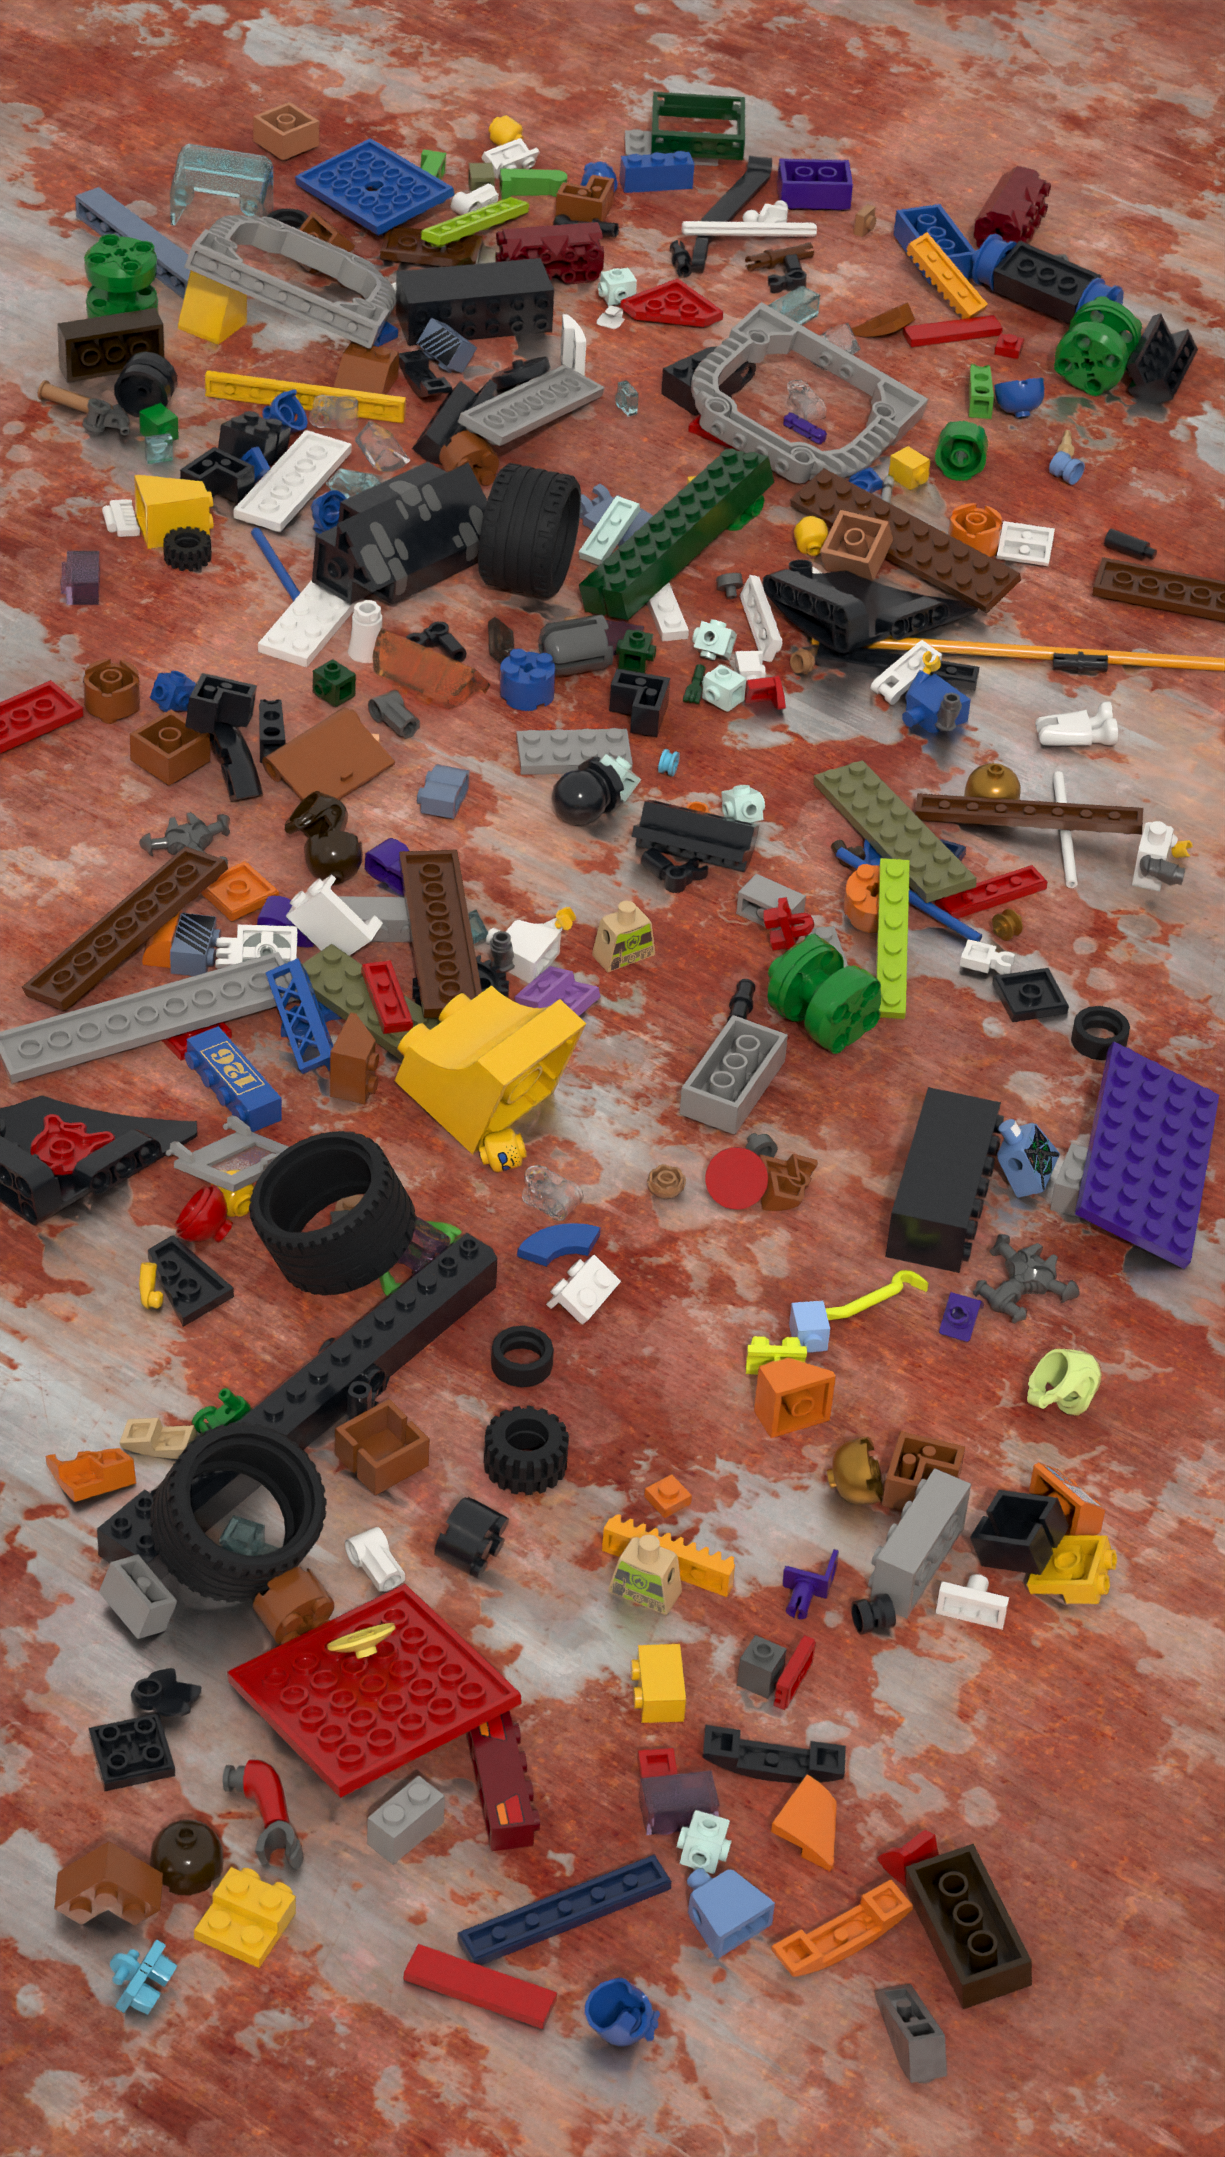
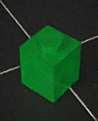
M159 403L139 411L140 433L154 445L159 447L179 439L178 417L163 404Z

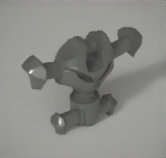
M190 812L186 813L187 823L178 826L175 817L169 818L165 837L151 839L150 833H147L140 839L139 844L151 856H153V850L167 849L170 854L176 855L185 846L204 852V849L213 841L214 835L222 833L228 836L231 833L229 830L230 818L227 815L218 814L217 822L206 826L202 820ZM220 856V858L225 859L226 864L228 866V859L224 856Z
M998 1234L996 1243L990 1250L992 1256L1002 1255L1006 1259L1005 1267L1009 1273V1281H1003L1000 1287L995 1290L987 1284V1281L979 1280L973 1290L974 1296L977 1297L979 1294L988 1300L994 1311L1007 1313L1013 1318L1012 1323L1014 1324L1026 1320L1027 1309L1024 1307L1020 1308L1015 1304L1020 1301L1023 1294H1045L1049 1290L1062 1296L1061 1303L1075 1299L1080 1295L1079 1286L1075 1281L1070 1280L1068 1285L1056 1280L1055 1267L1058 1256L1052 1254L1046 1261L1039 1257L1043 1250V1246L1039 1243L1016 1252L1009 1245L1010 1236L1006 1234Z

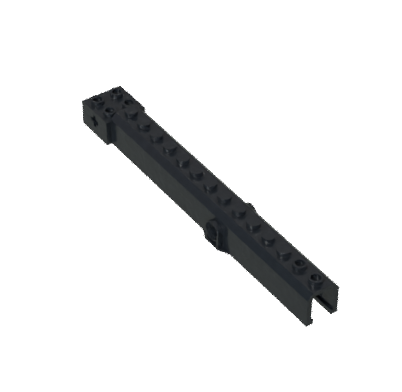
M469 1233L459 1236L336 1339L329 1338L319 1349L318 1354L234 1423L259 1424L268 1429L269 1427L275 1429L276 1432L288 1436V1439L292 1442L295 1441L303 1451L347 1414V1392L352 1382L363 1381L368 1383L372 1389L378 1390V1397L386 1390L389 1379L395 1372L496 1288L498 1258L493 1249ZM213 1471L193 1479L190 1488L191 1508L203 1532L206 1533L262 1484L245 1474L234 1471ZM158 1485L151 1493L144 1489L97 1528L98 1556L108 1563L138 1554L161 1580L169 1572L166 1565L162 1564L160 1555L154 1548L155 1543L151 1538L152 1528L150 1527V1510L154 1503L153 1498L159 1487Z

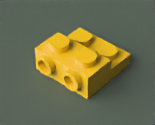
M1064 1535L1058 1547L1052 1548L1053 1555L1042 1574H1030L1027 1583L1030 1594H1063L1066 1604H1099L1101 1595L1109 1593L1110 1580L1107 1574L1109 1570L1116 1569V1551L1111 1549L1107 1535Z
M231 1867L213 1892V1903L194 1929V1939L260 1968L296 1914V1896L293 1895L292 1890L284 1883L275 1882L273 1885L261 1881L260 1876L250 1868H242L239 1871Z

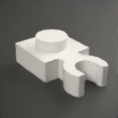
M968 939L961 956L960 966L988 973L989 969L992 968L1002 975L1010 974L1015 954L1011 952L998 953L996 952V946Z

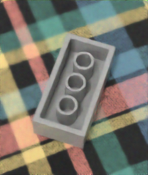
M732 1015L683 1085L680 1115L735 1135L784 1064L788 1035Z
M935 1468L927 1480L922 1479L915 1493L916 1498L913 1502L908 1501L905 1504L901 1514V1521L899 1524H892L887 1534L886 1544L884 1547L878 1546L873 1555L871 1564L875 1566V1569L868 1583V1587L872 1588L870 1601L877 1595L888 1594L893 1602L895 1614L906 1619L908 1618L964 1529L971 1490L970 1483Z

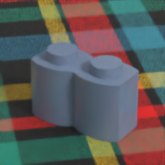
M436 764L432 771H428L424 788H419L417 795V804H421V813L454 819L469 789L470 770Z

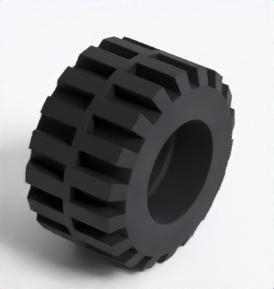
M517 1406L513 1407L512 1411L504 1410L500 1412V1417L494 1416L491 1419L490 1425H487L484 1442V1469L486 1474H489V1479L492 1483L498 1482L500 1489H510L511 1493L517 1495L519 1492H525V1495H533V1492L536 1491L541 1494L546 1492L547 1487L554 1488L558 1484V1480L563 1479L565 1470H567L569 1435L566 1432L565 1424L559 1422V1417L555 1414L549 1415L548 1410L543 1408L536 1410L534 1406H527L524 1409Z

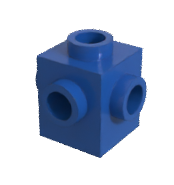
M179 671L158 673L150 698L159 704L158 707L165 712L171 709L173 711H188L186 704L189 703V697L196 683Z

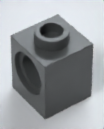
M755 1635L740 1658L737 1686L769 1699L784 1671L787 1648Z

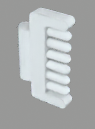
M111 500L110 506L107 505L102 508L109 532L116 531L119 537L140 535V527L137 525L138 522L134 514L132 500Z

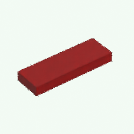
M391 960L362 964L361 973L383 1034L410 1031L413 1028V1020Z

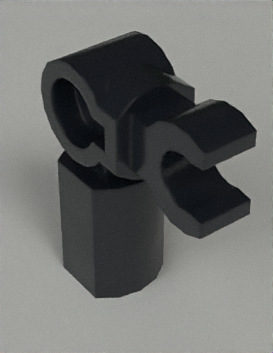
M796 254L786 255L783 259L785 275L768 276L770 293H779L782 290L800 293L807 289V274L802 269L799 257Z
M434 622L429 628L424 629L422 633H412L406 636L407 646L413 645L414 654L424 652L427 647H438L453 664L462 662L466 658L467 652L465 648L449 633V626L445 622Z
M653 847L645 851L641 858V864L661 881L665 880L666 890L672 893L683 892L686 886L691 884L693 880H703L708 876L709 867L706 865L698 868L699 859L697 857L690 859L687 865L674 866L670 860Z
M363 1381L352 1382L347 1392V1421L378 1405V1401H375L378 1390L372 1389L368 1383Z

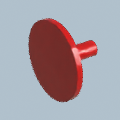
M731 1147L720 1151L711 1159L707 1166L705 1182L710 1196L718 1204L725 1208L738 1210L748 1208L761 1199L767 1188L768 1173L764 1162L755 1152L742 1147Z

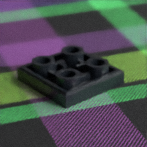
M158 1713L88 1728L90 1742L104 1791L175 1776V1766Z

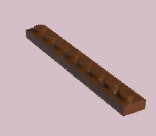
M917 793L915 815L920 820L929 822L940 821L1142 835L1144 808Z

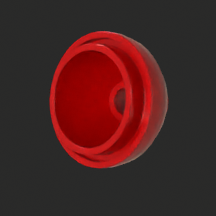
M216 1185L201 1187L184 1206L174 1224V1227L177 1228L175 1235L186 1242L196 1243L212 1238L219 1243L228 1234L233 1226V1222L227 1218V1201L223 1192Z

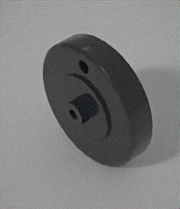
M538 357L524 362L522 359L512 362V366L492 375L491 380L498 385L496 389L507 388L517 384L521 385L548 372L551 366L547 357Z

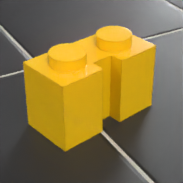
M680 1644L638 1645L637 1659L631 1660L630 1671L631 1680L638 1681V1687L633 1689L634 1709H640L642 1723L684 1722L686 1694Z

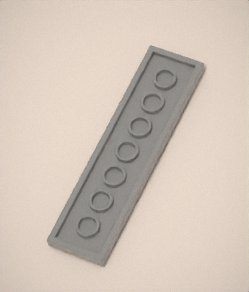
M562 365L460 413L458 423L465 426L468 431L483 436L489 443L501 446L601 397L605 387L568 366Z

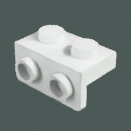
M519 138L485 151L481 158L485 163L493 164L495 178L499 179L500 168L530 169L535 165V160L540 152L537 148L529 150L522 139Z
M595 1255L585 1262L579 1259L567 1271L570 1275L567 1281L564 1278L561 1279L550 1292L554 1296L546 1305L552 1309L560 1303L583 1325L621 1281Z

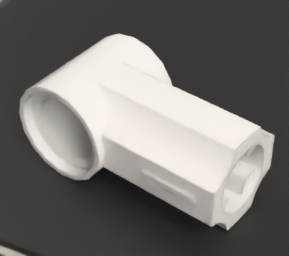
M489 183L469 194L458 192L451 201V210L459 215L469 213L497 202L498 193L495 187Z
M379 1527L372 1528L345 1540V1549L349 1560L354 1567L363 1568L379 1592L387 1593L399 1587L405 1581V1572L390 1553L386 1536Z

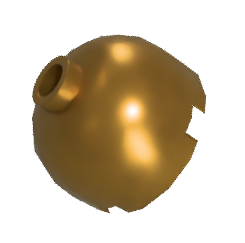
M989 763L978 766L969 775L964 796L1020 800L1021 785L1017 775L1010 768L998 763Z
M868 1436L853 1439L840 1446L833 1456V1468L827 1469L831 1489L837 1488L843 1499L856 1505H871L883 1501L880 1496L884 1494L878 1459L874 1460L873 1456L869 1454V1451L875 1449Z

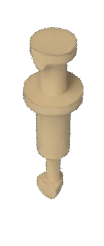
M1065 430L1057 453L1064 451L1072 459L1074 455V446L1071 444L1072 435L1069 430Z

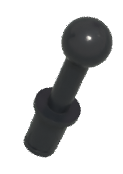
M559 214L554 218L553 225L575 224L581 221L571 220L569 216ZM594 218L592 222H586H598L602 236L612 238L618 236V223L603 222L598 218Z

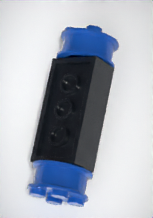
M991 234L972 256V263H974L972 279L975 284L982 285L985 283L994 292L1068 324L1071 323L1075 313L1082 305L1093 301L1096 297L1105 296L1111 301L1123 304L1124 291L1122 287L1118 285L1108 286L1101 275L1022 241L1007 243L1003 241L1000 235Z

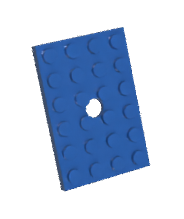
M371 138L295 176L296 185L377 235L384 234L389 229L403 224L412 217L423 214L428 209L442 204L447 199L455 196L452 186ZM371 186L373 189H378V190H377V191H368V190H366V189Z

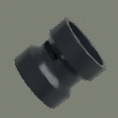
M888 1594L877 1595L869 1602L865 1599L852 1602V1619L859 1634L871 1633L875 1627H880L884 1630L894 1628L896 1614L893 1602Z

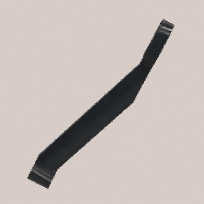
M749 155L747 172L703 216L701 221L730 222L769 181L772 170V158ZM697 236L692 258V272L704 273L708 245L716 236Z

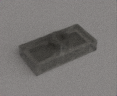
M494 617L488 621L489 655L501 664L510 655V651L514 649V634L502 621Z

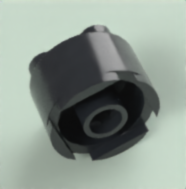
M464 1497L449 1515L446 1523L450 1525L445 1535L440 1533L434 1555L468 1575L479 1579L486 1570L487 1558L490 1555L496 1557L503 1547L505 1539L500 1536L505 1531L509 1518L475 1499Z

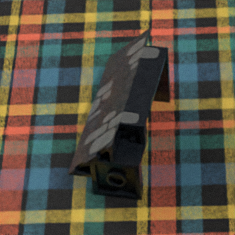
M426 462L341 501L337 526L316 535L312 582L349 604L374 594L393 605L477 564L480 533L487 499L469 463L446 472Z

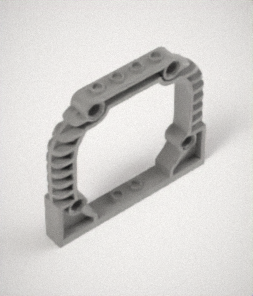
M228 215L219 218L209 230L205 229L193 243L184 266L189 270L371 349L380 335L397 301L396 291L392 284L383 277L382 273L374 268L370 261L270 217L259 218L255 216ZM237 245H252L266 252L282 254L336 278L344 286L359 292L365 299L353 298L352 302H330L244 264L243 259L236 254Z
M762 302L731 329L729 337L721 345L717 346L713 352L708 354L699 363L691 381V393L695 399L696 409L701 415L700 425L705 431L739 451L745 453L756 452L757 454L769 456L771 469L794 483H805L813 479L823 468L843 479L845 477L850 478L857 472L868 468L890 445L894 446L922 419L929 400ZM791 350H794L871 395L872 409L866 428L851 443L841 449L821 451L808 443H791L738 412L734 400L719 391V385L746 361L760 363L767 354H788Z

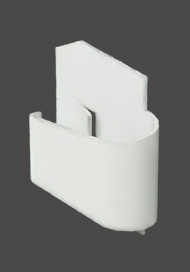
M610 305L605 313H602L597 319V325L611 329L620 327L625 318H622L623 308Z

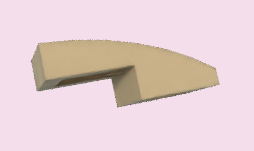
M159 1418L128 1419L119 1444L121 1448L135 1453L178 1459L184 1449L198 1434L194 1425L163 1427Z

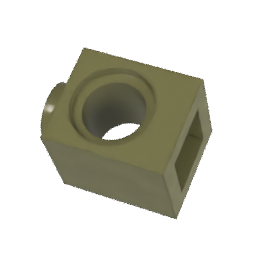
M469 163L468 186L470 192L488 183L495 187L492 163Z

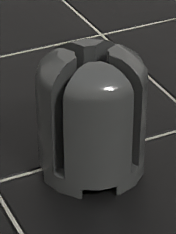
M592 615L548 623L541 629L538 640L539 654L548 653L552 655L556 677L605 669L608 665L613 664V646H608L607 635L604 631L609 629L606 619L603 615Z

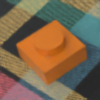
M672 1474L645 1488L644 1498L664 1518L689 1506L692 1501V1495Z

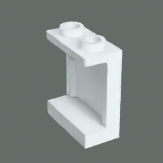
M330 875L323 881L319 878L308 888L306 893L300 891L290 901L292 908L286 917L321 951L333 944L350 956L372 941L383 923L375 915L363 922L331 890V886L336 878L333 875Z

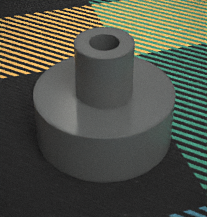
M727 573L716 578L717 590L726 591L727 599L736 598V590L743 587L742 574Z
M753 1133L747 1138L746 1149L755 1152L758 1156L761 1154L774 1158L778 1147L768 1134L757 1135Z

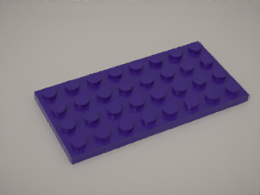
M1113 1042L1107 1052L1075 1215L1185 1269L1191 1263L1219 1095L1185 1078L1183 1075L1177 1074L1157 1062L1134 1052L1130 1048Z

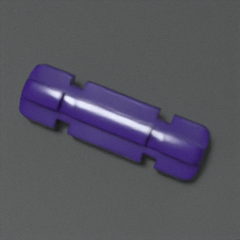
M790 412L784 416L783 424L787 428H793V431L807 439H811L816 444L826 441L827 433L823 429L817 428L814 424L801 417L799 418L794 413Z

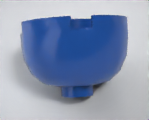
M1043 378L1016 380L994 385L997 403L1007 413H1015L1016 418L1031 416L1030 411L1037 409L1044 399L1045 388Z

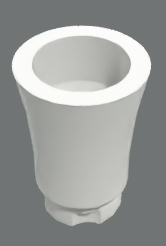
M365 600L356 603L354 606L348 655L360 663H374L381 660L386 654L382 631L381 607L375 601Z

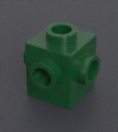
M627 629L623 640L619 639L617 643L618 669L646 673L649 662H654L657 646L653 645V634Z
M332 659L313 670V693L334 707H337L356 696V674Z

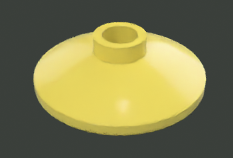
M387 1623L363 1629L332 1641L327 1645L329 1651L355 1652L357 1659L367 1657L377 1652L375 1645L388 1637L396 1627L394 1623Z

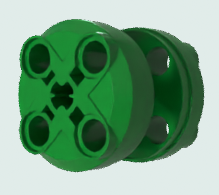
M114 234L101 236L99 242L90 247L84 256L86 276L92 284L86 298L88 317L94 318L155 308L158 313V297L155 288L151 285L156 278L157 255L154 244L149 241H140L131 237H119Z
M1099 296L1093 301L1087 302L1077 310L1070 323L1069 330L1063 335L1056 348L1055 371L1071 386L1085 391L1091 396H1099L1103 392L1112 389L1123 377L1127 368L1126 365L1141 339V321L1125 306L1111 301L1105 296Z
M810 934L803 941L792 946L784 955L777 957L768 969V976L770 977L768 982V1003L770 1007L791 1021L805 1020L806 1032L815 1042L833 1054L840 1053L846 1046L857 1041L865 1032L872 1030L880 1019V981L868 971L858 966L844 967L843 957L837 949L816 934Z

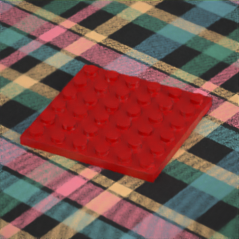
M406 1584L227 1671L229 1684L340 1798L522 1704L521 1693ZM387 1623H394L396 1627L388 1637L375 1645L377 1652L367 1657L357 1659L355 1652L329 1651L327 1645L332 1641L363 1629Z

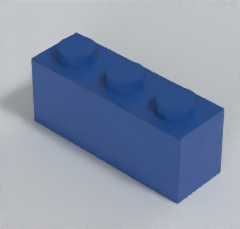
M677 151L665 154L656 152L648 155L630 154L629 156H621L619 181L624 193L693 189L694 162L690 152Z

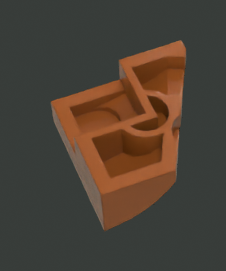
M907 302L851 328L850 331L855 336H881L903 328L915 321V318Z
M760 1154L759 1157L764 1162L768 1173L767 1188L761 1197L762 1209L782 1211L798 1207L805 1196V1189L811 1182L812 1178L810 1177L817 1167L818 1161L797 1154H792L787 1161Z

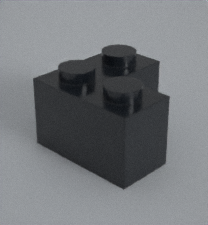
M213 447L180 469V479L202 481L207 492H211L212 497L219 494L233 502L239 503L254 487V466Z
M616 669L611 683L609 711L631 715V733L657 737L669 703L670 678Z
M202 673L189 697L185 727L203 734H213L219 721L227 723L231 727L247 728L253 716L257 685Z

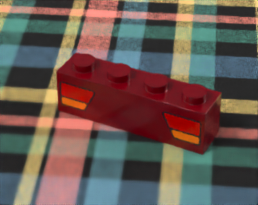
M509 1710L466 1733L490 1852L534 1846V1831H540L538 1809H531L530 1804L534 1800L531 1780H525L524 1773H527L525 1751H519L517 1745L521 1744L520 1727L518 1723H512Z

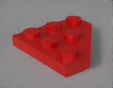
M678 278L622 299L620 303V308H623V311L635 320L698 327L710 326L723 320L724 311Z

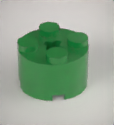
M968 421L949 422L941 431L935 452V462L946 477L956 481H966L983 470L988 452V439L984 428Z

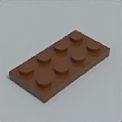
M395 226L385 233L380 250V259L390 262L401 261L410 262L415 265L428 264L437 267L456 266L464 258L471 257L473 264H477L482 248L483 236H465L460 238L459 241L446 243L443 247H435L430 242L421 240L423 229Z

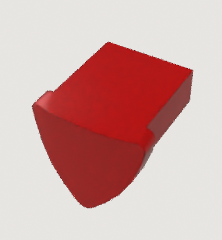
M780 676L747 680L745 704L771 701L777 710L785 709V696Z
M923 1830L901 1848L894 1847L886 1850L877 1857V1860L893 1878L906 1887V1866L939 1855L935 1834Z

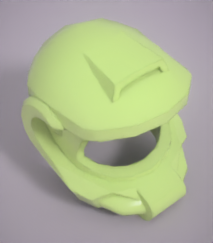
M1054 1349L1048 1352L1040 1360L1029 1378L1028 1403L1044 1409L1049 1404L1056 1402L1059 1409L1066 1414L1080 1415L1087 1410L1100 1386L1102 1373L1098 1362L1091 1354L1084 1351ZM1048 1382L1053 1389L1046 1392V1384Z

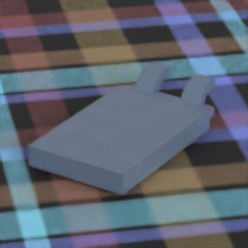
M602 484L593 487V493L597 494L598 497L593 499L592 502L587 496L581 495L580 518H583V525L591 530H594L615 499V497H611L608 489ZM640 508V512L618 543V546L627 541L653 515Z

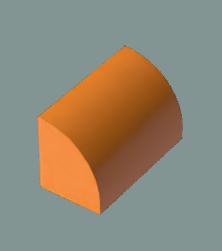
M182 910L165 923L156 934L148 938L142 958L143 965L171 968L170 950Z

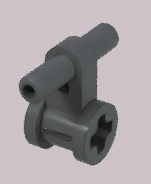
M90 399L88 401V414L82 422V426L85 429L101 433L104 432L105 427L119 429L123 436L129 435L130 421L127 413L123 411L119 404H115L113 409H111L110 404L103 400Z

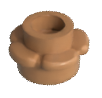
M801 648L791 655L790 665L795 673L807 675L813 670L815 659L809 650Z

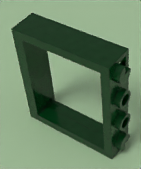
M653 92L651 154L656 152L665 154L684 151L690 152L692 158L744 160L745 97ZM733 102H740V105L733 104ZM659 116L735 120L736 135L659 130Z

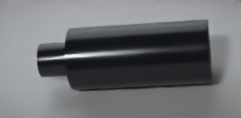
M1112 528L1108 531L1104 540V546L1140 560H1144L1146 557L1154 559L1157 553L1156 549L1150 547L1149 542Z

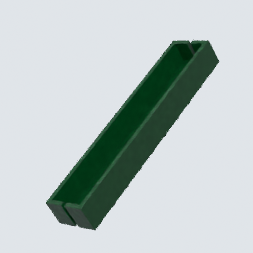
M735 449L724 450L579 584L585 612L606 615L608 613L610 617L629 620L774 484L769 456L757 454L756 452L745 453Z

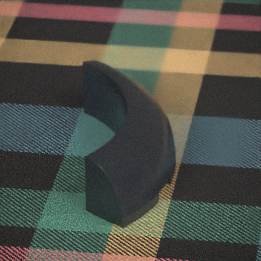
M219 721L213 734H208H210V746L213 752L224 761L221 764V771L230 801L235 802L263 796L256 766L240 729Z

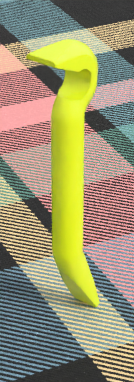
M901 1270L893 1276L890 1284L845 1306L825 1308L828 1320L851 1317L898 1294L903 1289V1282L909 1283L911 1286L925 1292L928 1290L929 1282L911 1270Z

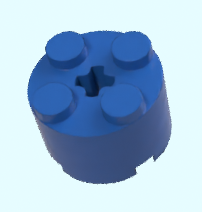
M523 649L511 650L510 655L500 665L501 698L507 700V705L523 711L537 710V705L545 703L546 707L553 701L555 693V665L552 655L548 653L526 652Z

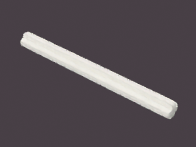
M684 221L681 231L684 235L814 237L817 234V225L814 223Z

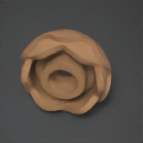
M661 1164L657 1168L652 1169L647 1179L650 1191L661 1199H671L678 1196L684 1190L686 1184V1177L682 1174L681 1169L666 1164Z

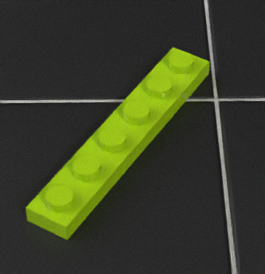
M513 197L503 199L423 229L421 240L430 242L435 247H443L446 243L459 241L462 237L474 235L475 232L481 230H488L491 226L503 224L504 221L516 219L520 215L528 213L529 203Z
M880 858L876 978L881 983V1005L879 1010L881 1012L880 1017L905 1019L910 860Z

